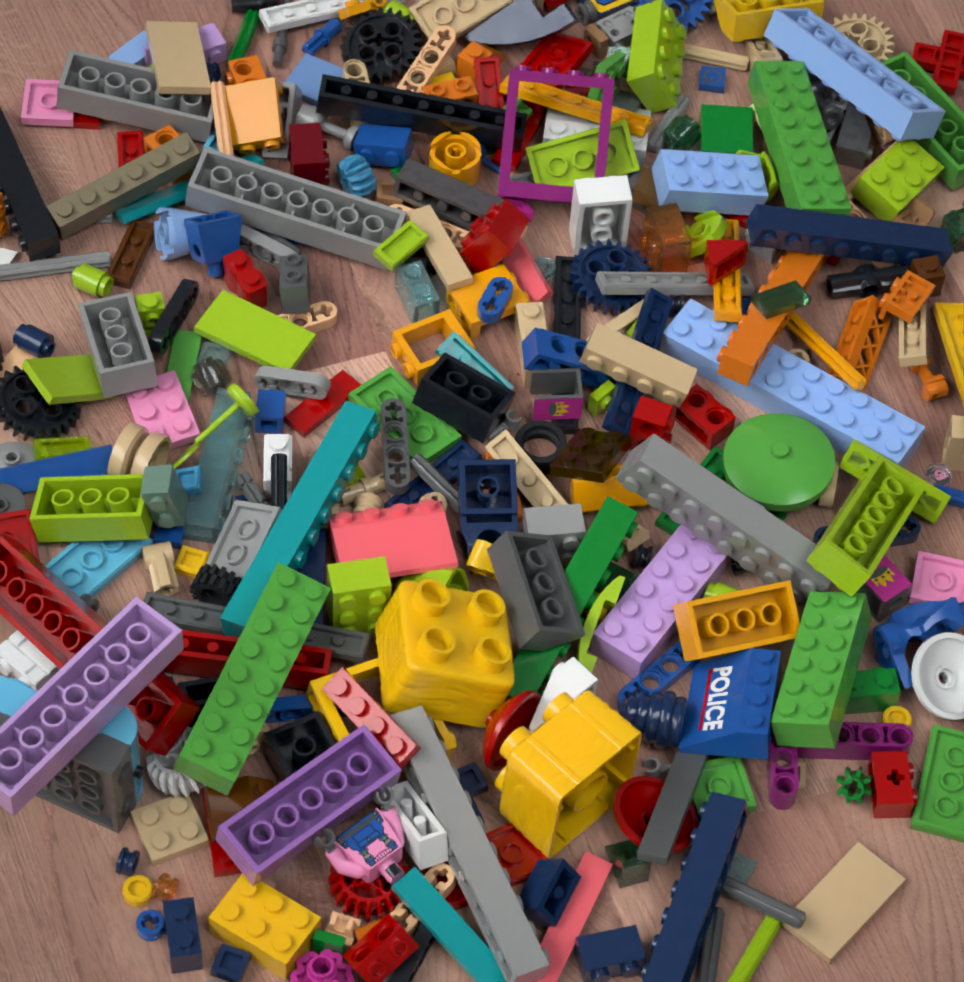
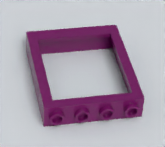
M516 65L515 69H510L498 197L504 196L572 204L573 187L510 181L519 81L603 89L595 178L605 177L615 79H610V74L594 73V77L583 76V71L568 70V74H558V69L542 68V72L531 71L530 66Z

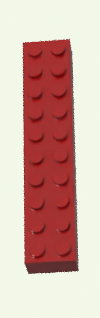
M0 534V614L52 663L61 669L108 623L17 540ZM162 672L126 706L133 713L137 722L138 743L147 751L163 756L168 754L201 709Z

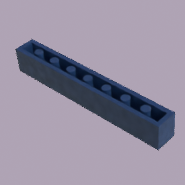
M761 204L755 205L746 220L751 245L757 247L911 266L912 259L938 255L942 268L953 254L945 228Z
M711 791L708 802H703L700 810L701 821L699 827H695L691 834L690 845L692 846L689 854H684L682 858L681 877L679 881L675 880L672 886V902L670 907H665L662 914L661 925L663 926L660 935L656 934L652 941L651 951L653 954L650 962L646 961L641 974L643 982H690L749 815L746 800Z

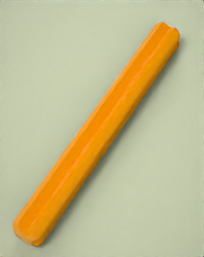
M794 312L786 326L853 390L862 391L867 384V380Z

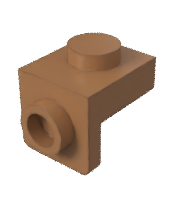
M915 197L908 208L894 217L892 222L928 226L936 210L919 197Z

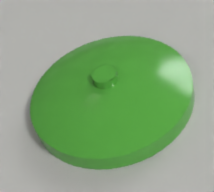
M770 413L748 419L730 434L724 447L722 465L728 484L746 497L765 507V510L792 511L814 503L827 491L834 475L835 454L827 436L811 422L790 414Z

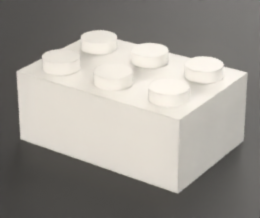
M627 175L574 179L569 234L574 255H578L580 248L586 250L588 243L595 247L597 240H600L603 245H606L608 239L611 240L612 245H616L618 241H621L622 247H626L633 200Z

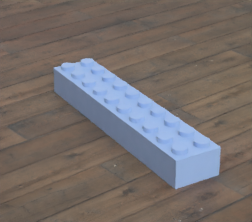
M691 298L664 330L660 343V352L697 368L696 374L769 414H790L811 422L827 436L833 449L845 455L850 444L855 439L904 468L921 444L925 426L869 395L853 390L847 383L775 344L748 386L718 374L720 362L717 361V356L722 346H728L727 341L733 330L738 331V324L735 322L714 321L713 310Z

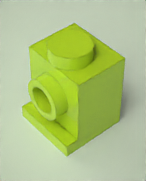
M161 291L134 295L135 305L146 336L150 335L165 309Z

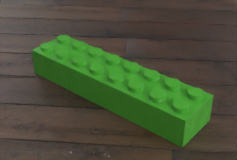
M754 61L747 84L786 208L849 216L852 208L803 61Z
M279 562L277 563L173 767L174 770L228 796L331 589L330 587Z

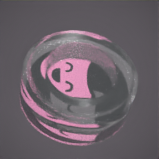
M933 463L926 468L923 479L931 485L939 484L949 487L953 474L951 469L945 464Z

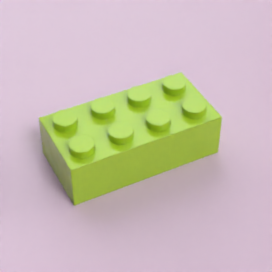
M664 0L650 2L635 9L626 81L646 109L651 110V114L677 106L678 96L681 93L680 78L683 74L682 60L685 56L684 42L687 32L685 26L680 24L675 17L673 9L668 7Z
M144 474L40 477L29 519L38 543L149 539L153 518L140 495Z

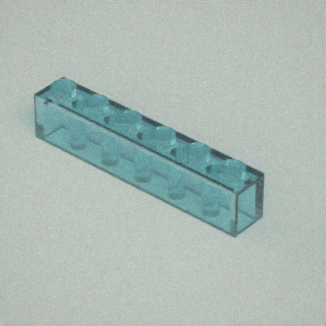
M218 388L208 427L234 404L225 388ZM245 392L251 399V392ZM240 409L233 413L204 441L198 464L201 465L204 471L202 494L190 496L185 526H183L184 539L215 544L227 520V517H225L226 510L231 511L233 494L230 493L232 488L237 487L236 477L239 475V471H236L237 465H242L244 460L242 444L243 442L247 443L249 439L250 426H247L248 420L253 421L254 417L244 414Z

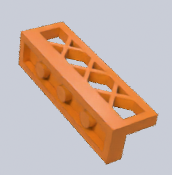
M874 295L853 302L835 349L867 380V384L861 391L863 393L866 391L893 314L889 312L881 320L880 325H878L876 312L880 314L882 308L878 307L880 301ZM869 330L872 331V335H873V339H874V342H873L872 345H871V343H870V339H869V335H868ZM862 350H864L867 360L864 365L861 357ZM830 367L828 368V374L845 382Z

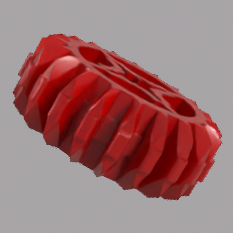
M402 856L401 861L397 864L405 872V875L409 872V867L404 865V858ZM333 865L330 866L331 874L328 876V885L331 887L329 888V894L331 897H335L334 904L336 907L343 906V913L345 915L353 911L354 918L358 919L361 915H365V919L369 923L371 916L376 915L379 920L383 919V912L390 914L395 910L394 907L402 903L391 888L385 893L383 884L386 883V879L383 875L371 883H366L361 878H354L352 884L347 886L345 884L347 876L339 874Z

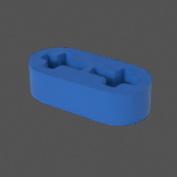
M496 277L489 282L478 302L477 309L478 318L484 323H495L503 315L512 298L513 285L509 279ZM504 289L500 292L499 296L496 295V291ZM491 305H494V309H491L490 312L485 311L489 310Z

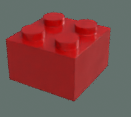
M507 198L499 205L494 203L485 213V217L481 218L479 216L472 222L469 227L472 231L460 242L462 248L459 254L462 260L476 273L492 268L513 251L530 219Z

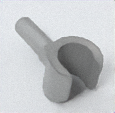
M508 410L504 422L493 431L488 440H492L505 429L510 432L517 431L522 417L513 420L515 410Z
M648 757L643 762L646 768L655 767L653 770H646V776L656 778L661 773L668 772L672 765L660 764L659 760L655 757Z

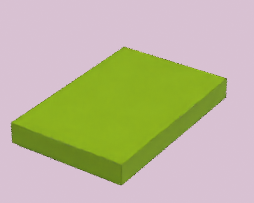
M90 354L25 359L22 364V368L49 405L115 399L116 397H103Z

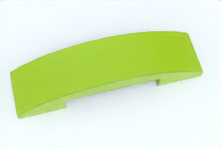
M618 576L598 596L584 623L585 635L579 638L576 659L591 673L593 672L597 657L588 654L587 650L602 607L608 610L615 608L625 580L623 576Z

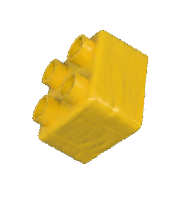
M424 579L421 582L403 581L399 584L375 623L383 708L388 712L398 713L422 705L426 715H430L432 719L487 728L485 723L489 714L493 710L497 711L504 703L515 681L508 618L503 599L491 590L481 589L476 592L447 588L444 584L434 579Z
M589 690L583 692L575 699L567 692L561 693L545 709L542 719L545 721L543 725L533 733L524 726L517 728L507 737L500 748V754L507 760V766L500 772L495 781V787L502 792L499 811L516 830L520 831L548 859L557 855L570 842L612 808L613 798L618 788L626 780L633 777L642 733Z

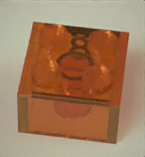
M671 203L647 207L645 219L641 220L643 234L639 236V246L641 251L646 253V265H650V272H687L692 242L678 204Z

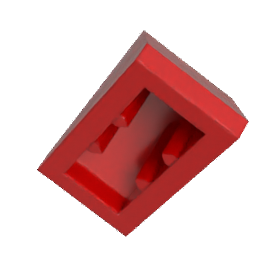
M706 240L704 266L707 283L710 286L715 285L745 265L748 242L744 240Z

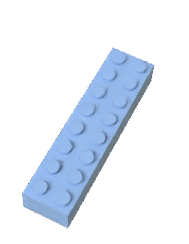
M809 8L774 10L764 36L772 42L771 44L775 48L786 52L788 58L793 61H803L806 72L819 77L823 85L836 90L840 98L853 103L857 111L867 114L874 119V124L891 132V136L894 139L905 141L909 139L934 138L946 112L943 108Z

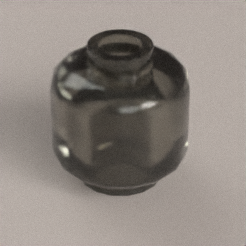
M210 356L193 366L194 371L191 374V379L202 396L213 395L214 399L227 392V385L231 383L232 376L221 359H213Z

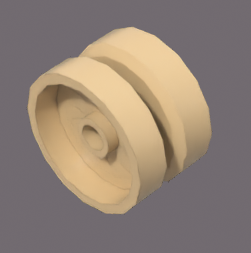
M135 422L129 423L123 429L113 447L108 463V475L144 474L145 466L167 465L172 447L170 437L157 431L149 434V430L145 426Z

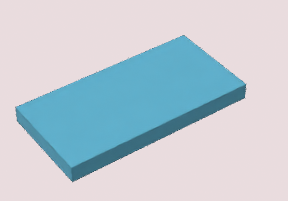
M149 538L142 540L75 541L45 566L77 596L80 597L86 593L93 599L143 556L142 546L153 544V540Z

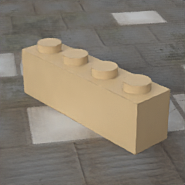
M599 323L593 329L579 361L592 370L603 372L616 381L627 383L642 393L651 394L666 404L677 407L681 406L688 395L698 370Z

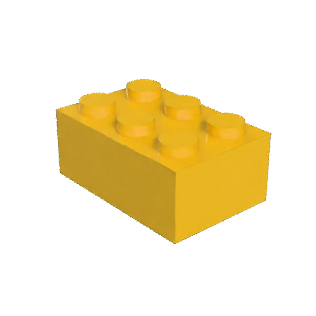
M243 873L208 917L210 935L229 946L250 952L251 960L285 981L290 977V973L296 969L297 959L304 956L313 946V937L316 929L321 930L320 916L262 881L253 887Z

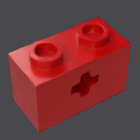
M872 751L867 764L868 775L872 776L869 785L873 789L871 801L874 818H909L913 806H917L918 795L916 788L912 789L911 780L914 778V766L912 762H908L907 751Z

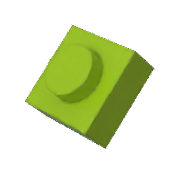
M607 380L589 395L587 411L594 417H597L603 411L606 412L616 385Z

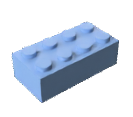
M661 149L651 169L660 210L699 213L715 210L719 214L749 216L756 204L764 205L769 197L758 155Z

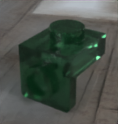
M964 208L945 214L941 224V228L947 230L950 244L955 254L964 251Z

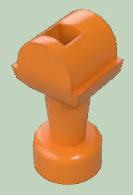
M928 356L927 364L916 367L908 366L912 373L919 374L923 383L921 397L926 402L948 396L949 393L945 377L942 374L933 375L928 368L930 366Z

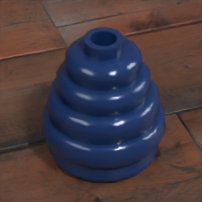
M655 691L651 696L641 694L639 698L630 696L627 703H620L619 714L640 730L645 743L654 744V747L657 749H666L667 746L675 749L680 743L687 699L683 696L676 697V693L672 691H665L664 694Z

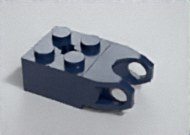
M516 459L459 460L457 467L459 538L466 551L467 561L477 539L481 540L488 537L497 540L505 531H518ZM488 489L490 495L484 494L483 490Z

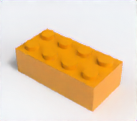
M791 580L673 605L685 662L795 639L800 625Z

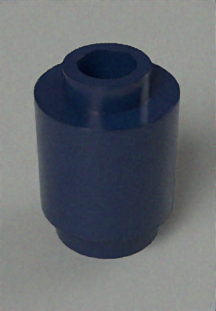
M21 324L13 336V343L17 345L18 349L36 358L50 357L56 347L53 335L31 324Z

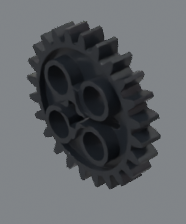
M379 7L377 14H374L369 9V16L367 17L360 13L361 20L358 22L352 19L353 28L346 27L347 35L341 36L343 44L340 45L343 62L351 59L362 61L366 66L367 74L372 84H374L376 79H379L381 85H383L386 78H389L390 82L394 83V76L396 75L403 79L402 71L409 70L410 64H413L421 52L420 48L423 47L422 40L420 39V30H417L416 22H411L409 15L403 17L401 10L394 15L392 8H389L387 13H383L382 7ZM398 54L396 57L390 58V56Z
M14 366L13 374L6 370L4 378L0 377V423L4 422L3 430L6 431L12 428L14 429V437L22 433L23 441H26L29 436H33L35 443H38L39 437H43L46 442H49L50 435L59 440L61 432L68 435L70 427H76L77 419H80L83 402L49 405L24 369L21 370L17 366Z

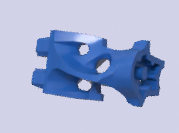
M950 597L948 600L912 604L891 614L887 623L874 627L873 642L876 662L884 668L896 669L900 688L902 687L905 690L913 684L911 672L904 656L907 643L915 641L925 642L934 635L946 632L954 633L964 626V601L958 603L956 597Z

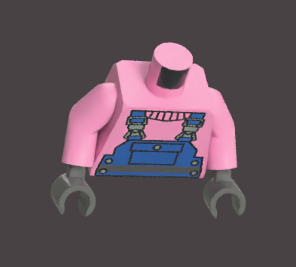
M384 787V791L387 794L385 801L380 799L378 791H375L372 796L376 804L382 805L383 809L381 811L378 808L374 809L337 837H335L331 829H323L321 832L326 837V843L317 836L313 838V844L316 848H324L326 850V857L339 874L355 879L361 878L366 883H371L383 875L393 885L405 873L397 864L402 859L405 840L396 807L391 805L394 799V791L390 787Z

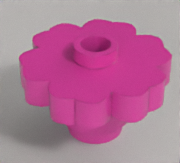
M329 949L321 951L319 955L314 951L307 952L304 956L297 959V970L290 973V982H330L332 980L354 982L351 965L343 964L342 955L336 952L333 953Z

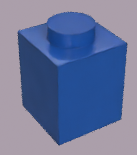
M274 389L258 390L256 406L259 412L255 415V433L283 434L286 392Z

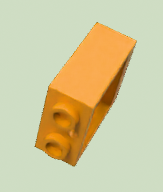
M450 309L392 332L390 351L395 359L400 360L405 376L408 379L411 378L416 387L419 386L421 378L440 357L438 356L420 363L409 347L410 344L440 332L447 339L455 331L476 350V347Z

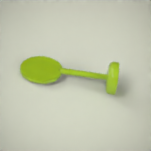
M232 383L227 388V394L234 404L195 439L194 444L171 463L174 468H177L211 433L238 409L249 417H254L259 412L255 403L238 385Z

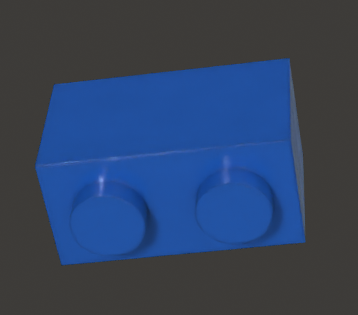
M361 124L354 141L355 154L358 153L360 156L365 157L367 163L375 166L402 168L407 159H410L413 151L411 128Z

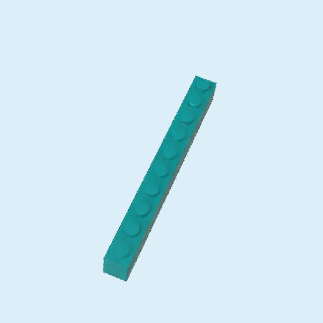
M345 401L222 613L220 621L223 634L240 637L278 562L295 571L304 566L308 550L317 543L321 527L329 522L334 504L341 501L346 483L354 478L359 460L365 458L371 439H375L379 433L380 424L377 422L376 410Z

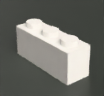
M408 781L391 787L394 791V799L391 805L396 807L403 827L404 849L418 868L423 870L448 861L447 832ZM386 792L380 795V799L385 801L387 798Z

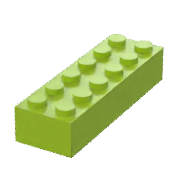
M880 455L863 473L806 561L816 571L832 581L840 590L852 597L872 576L925 489L883 455Z

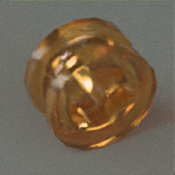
M163 873L154 884L151 896L154 898L160 897L162 903L163 901L171 900L178 890L180 880L176 878L170 879V874Z

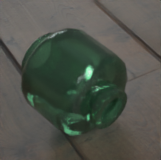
M688 115L683 117L675 116L663 130V137L666 140L664 143L665 147L669 150L690 151L700 139V125Z

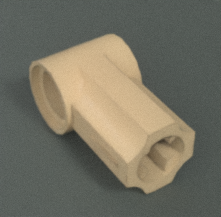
M167 541L142 546L145 569L149 571L154 593L173 597L174 594L179 592V585L174 569L175 560L171 542Z

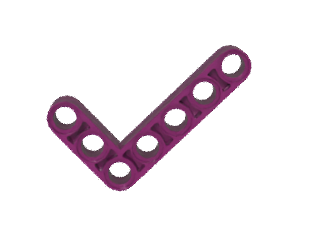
M843 722L838 739L844 742L837 741L835 749L778 746L774 732H772L769 758L766 760L769 802L773 807L780 810L789 809L795 803L799 788L798 758L869 760L872 751H907L908 755L913 742V731L910 727L901 723ZM782 760L787 762L789 766L783 767L776 762ZM778 789H785V790H787L789 793H783V792L779 791Z

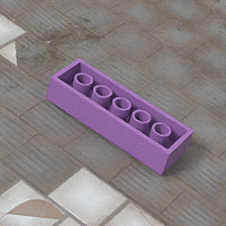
M363 724L218 827L215 840L254 887L311 846L314 837L319 836L322 838L325 836L321 830H333L372 802V796L375 791L382 795L385 792L384 787L391 788L396 785L402 770Z

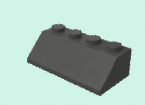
M505 531L487 551L519 649L544 651L582 638L585 632L552 536Z

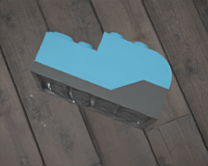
M2 675L0 676V727L37 692L31 689L28 684L11 677L9 679ZM127 707L120 711L35 796L119 834L131 815L130 811L134 810L143 793L142 776L145 768L140 766L138 729L133 713Z

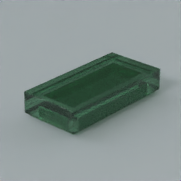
M795 280L752 295L751 303L768 319L809 305L812 297Z

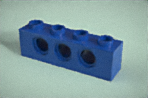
M536 327L522 341L524 369L580 368L583 385L598 388L607 380L611 381L614 385L617 383L611 376L598 370H592L587 365L579 362L588 341Z

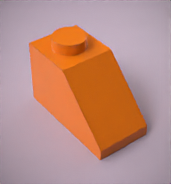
M472 41L457 55L456 77L461 78L470 75L476 88L474 58L499 56L501 65L506 60V55L488 44Z

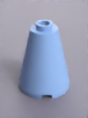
M159 207L155 213L160 214L159 221H154V239L157 251H163L164 256L160 257L161 260L167 261L191 254L184 219L206 214Z

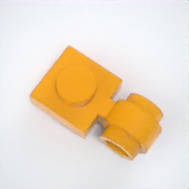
M350 0L344 2L345 8L337 11L340 20L367 12L369 9L374 12L378 11L379 7L383 9L386 6L387 0H364L363 2H360V0Z

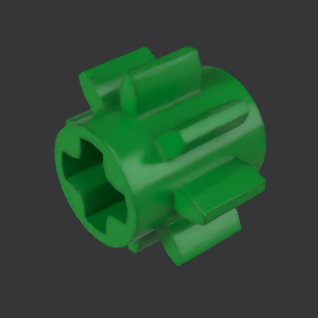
M847 766L845 769L846 777L837 776L836 782L842 784V786L838 788L836 794H843L847 798V804L851 800L856 799L862 804L864 800L863 793L867 795L872 793L873 789L866 786L871 781L872 776H865L862 773L861 766L858 770L851 771ZM852 781L858 782L856 790L850 788Z

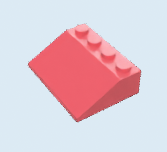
M425 499L419 503L409 505L399 503L390 508L383 509L367 508L363 512L356 513L340 512L335 516H331L328 522L330 547L336 563L385 556L390 578L458 567L446 515L439 500Z

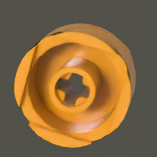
M452 131L438 135L430 146L429 167L473 186L480 178L482 154L478 140L465 132H460L459 135L451 134Z

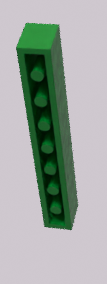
M609 496L604 501L564 572L582 625L585 619L581 616L585 608L591 610L599 596L594 593L598 585L605 586L612 573L608 569L612 560L618 562L626 548L621 544L625 537L632 538L639 525L635 522L638 514L637 511ZM567 642L544 651L520 649L513 661L514 686L506 700L527 690L535 691L542 698L544 692L540 688L544 681H549L551 673L555 668L553 665L558 656L563 659L572 643Z

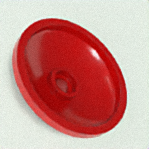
M527 690L520 692L506 700L497 711L493 710L489 714L485 723L487 728L483 737V760L485 766L491 771H498L507 765V760L500 754V748L507 737L514 730L522 726L529 730L541 700L540 695L535 691Z
M638 776L630 778L621 784L613 798L612 809L614 818L621 831L637 846L641 844L665 783L664 780L656 777ZM692 803L688 809L672 854L679 853L689 847L692 831L695 827L698 828V817Z

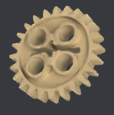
M854 13L852 18L849 19L844 14L843 20L840 21L835 17L834 24H830L878 61L883 62L893 57V52H895L894 35L890 34L889 27L884 28L883 21L876 24L875 16L867 20L866 14L861 18H857V14Z

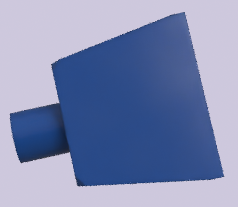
M225 210L184 219L193 260L206 264L209 276L224 275L223 256L239 249L242 215Z

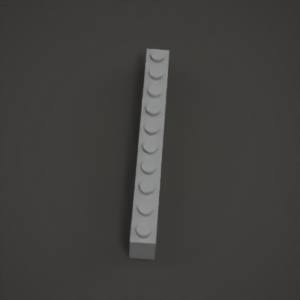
M422 705L390 715L421 747L415 756L403 767V770L413 789L447 832L448 863L506 982H534L543 979L550 966L548 952L544 947L541 948L536 938L535 926L532 921L527 920L523 912L522 900L518 894L514 893L510 885L509 873L505 868L501 867L497 859L495 845L493 842L488 841L484 833V823L480 816H476L472 808L470 794L467 790H463L459 782L457 768L451 765L447 758L446 746L442 740L438 739L431 716L426 715Z

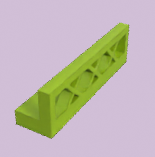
M854 439L838 467L860 479L863 473L881 454ZM889 460L925 489L912 511L935 524L951 496Z

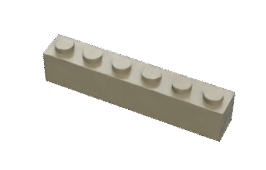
M185 132L47 205V210L57 232L63 240L194 170L200 158V152L188 133Z

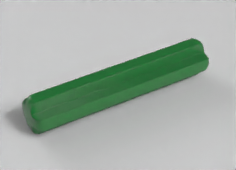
M250 9L247 11L227 63L228 61L245 57L260 20L257 10L253 11Z

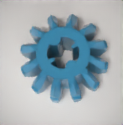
M357 153L345 157L337 164V176L344 191L365 198L376 190L374 171L371 169L370 163L366 162L365 157Z

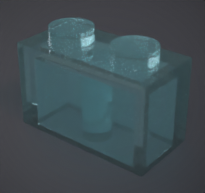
M419 260L397 267L395 288L412 324L438 314L440 311V299L422 261Z

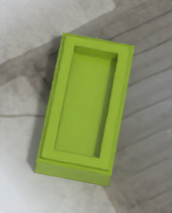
M409 220L374 249L373 256L393 272L429 241L430 236Z

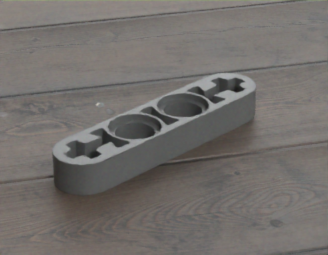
M391 398L382 403L380 413L384 485L389 493L402 495L408 491L411 478L407 415L405 404L399 399ZM390 410H395L396 421H391ZM398 431L402 434V437L392 439L387 433ZM397 453L402 455L404 459L400 462H393L389 459V455ZM395 472H399L400 484H397L394 480Z

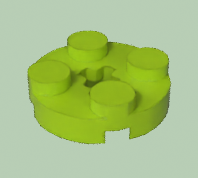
M709 210L697 215L694 218L696 223L691 227L687 224L680 232L677 243L689 259L705 253L706 240H720L723 237L729 224L717 211Z

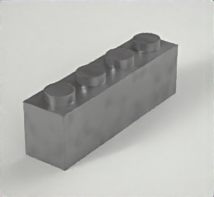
M409 158L397 174L391 194L419 208L431 205L436 215L467 229H470V225L477 217H485V213L494 203L499 205L504 201Z

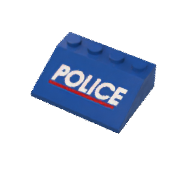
M751 648L694 665L680 738L679 753L768 760L773 732L771 719L778 699L781 680V650Z

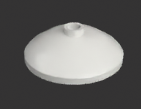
M952 632L934 635L921 644L914 656L911 670L914 691L922 705L933 715L946 720L964 719V636ZM939 674L942 676V683L939 680Z

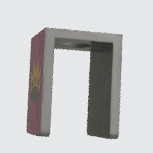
M580 368L532 370L530 394L574 393L569 395L535 396L533 420L581 419L583 390Z
M884 555L872 576L856 593H866L871 615L879 623L907 604L913 584Z

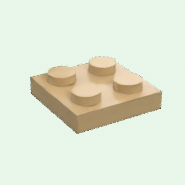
M181 793L177 798L173 795L130 811L132 821L152 867L210 846L209 838L190 796L186 797Z

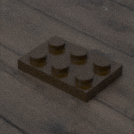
M589 427L579 428L550 464V475L603 483L631 447V435L621 434L618 431H595V429Z

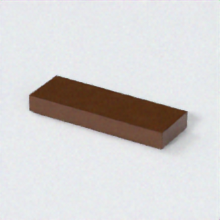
M138 219L130 222L107 271L109 276L114 279L113 285L131 290L154 240V223Z

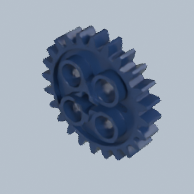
M608 239L606 245H603L600 240H597L595 247L588 243L586 250L580 248L578 255L574 256L569 270L571 273L569 281L573 282L571 289L579 290L577 298H586L585 306L591 303L594 304L593 311L603 308L604 315L609 310H612L613 314L617 316L619 310L625 312L643 300L645 295H602L595 281L596 273L599 271L652 272L653 265H646L648 257L640 258V250L632 252L630 251L631 244L624 248L621 241H618L616 245H612L611 240Z

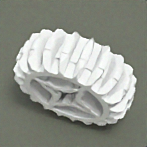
M187 726L166 756L149 751V756L146 758L147 773L154 786L164 792L165 795L173 794L177 798L183 793L188 797L194 791L199 794L200 789L206 786L173 769L193 727Z

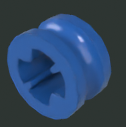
M145 910L137 917V933L141 939L150 942L156 941L164 934V918L158 911ZM151 921L152 924H155L156 929L150 930L149 927H146L145 922Z

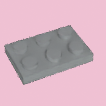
M236 500L206 564H210L211 567L213 564H216L219 569L223 566L227 568V572L233 571L236 573L235 577L240 576L243 579L282 509L276 506Z

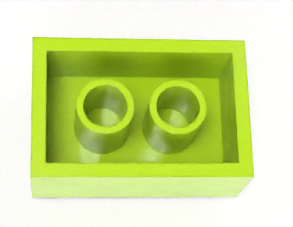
M913 139L897 141L858 179L850 193L877 218L892 222L894 217L908 208L913 198L920 197L934 184L945 167Z
M386 557L327 564V586L331 588L327 595V614L330 626L370 633L371 636H376L375 623L391 598L392 585Z

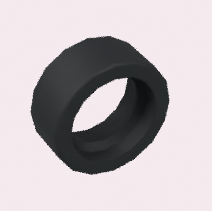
M544 420L531 421L524 424L515 436V441L543 474L550 473V464L567 444L566 436L562 429L554 423ZM542 438L552 442L556 446V452L546 457H538L528 453L524 449V444L531 439Z

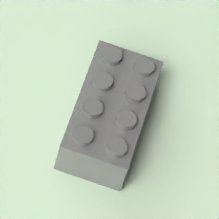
M127 292L78 303L82 330L103 397L118 396L158 386L154 358L132 293Z

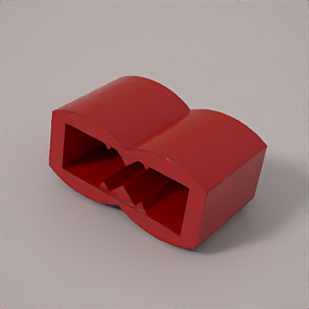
M241 249L223 256L224 281L228 289L237 294V297L263 308L267 306L266 278L258 269L253 267L250 256Z

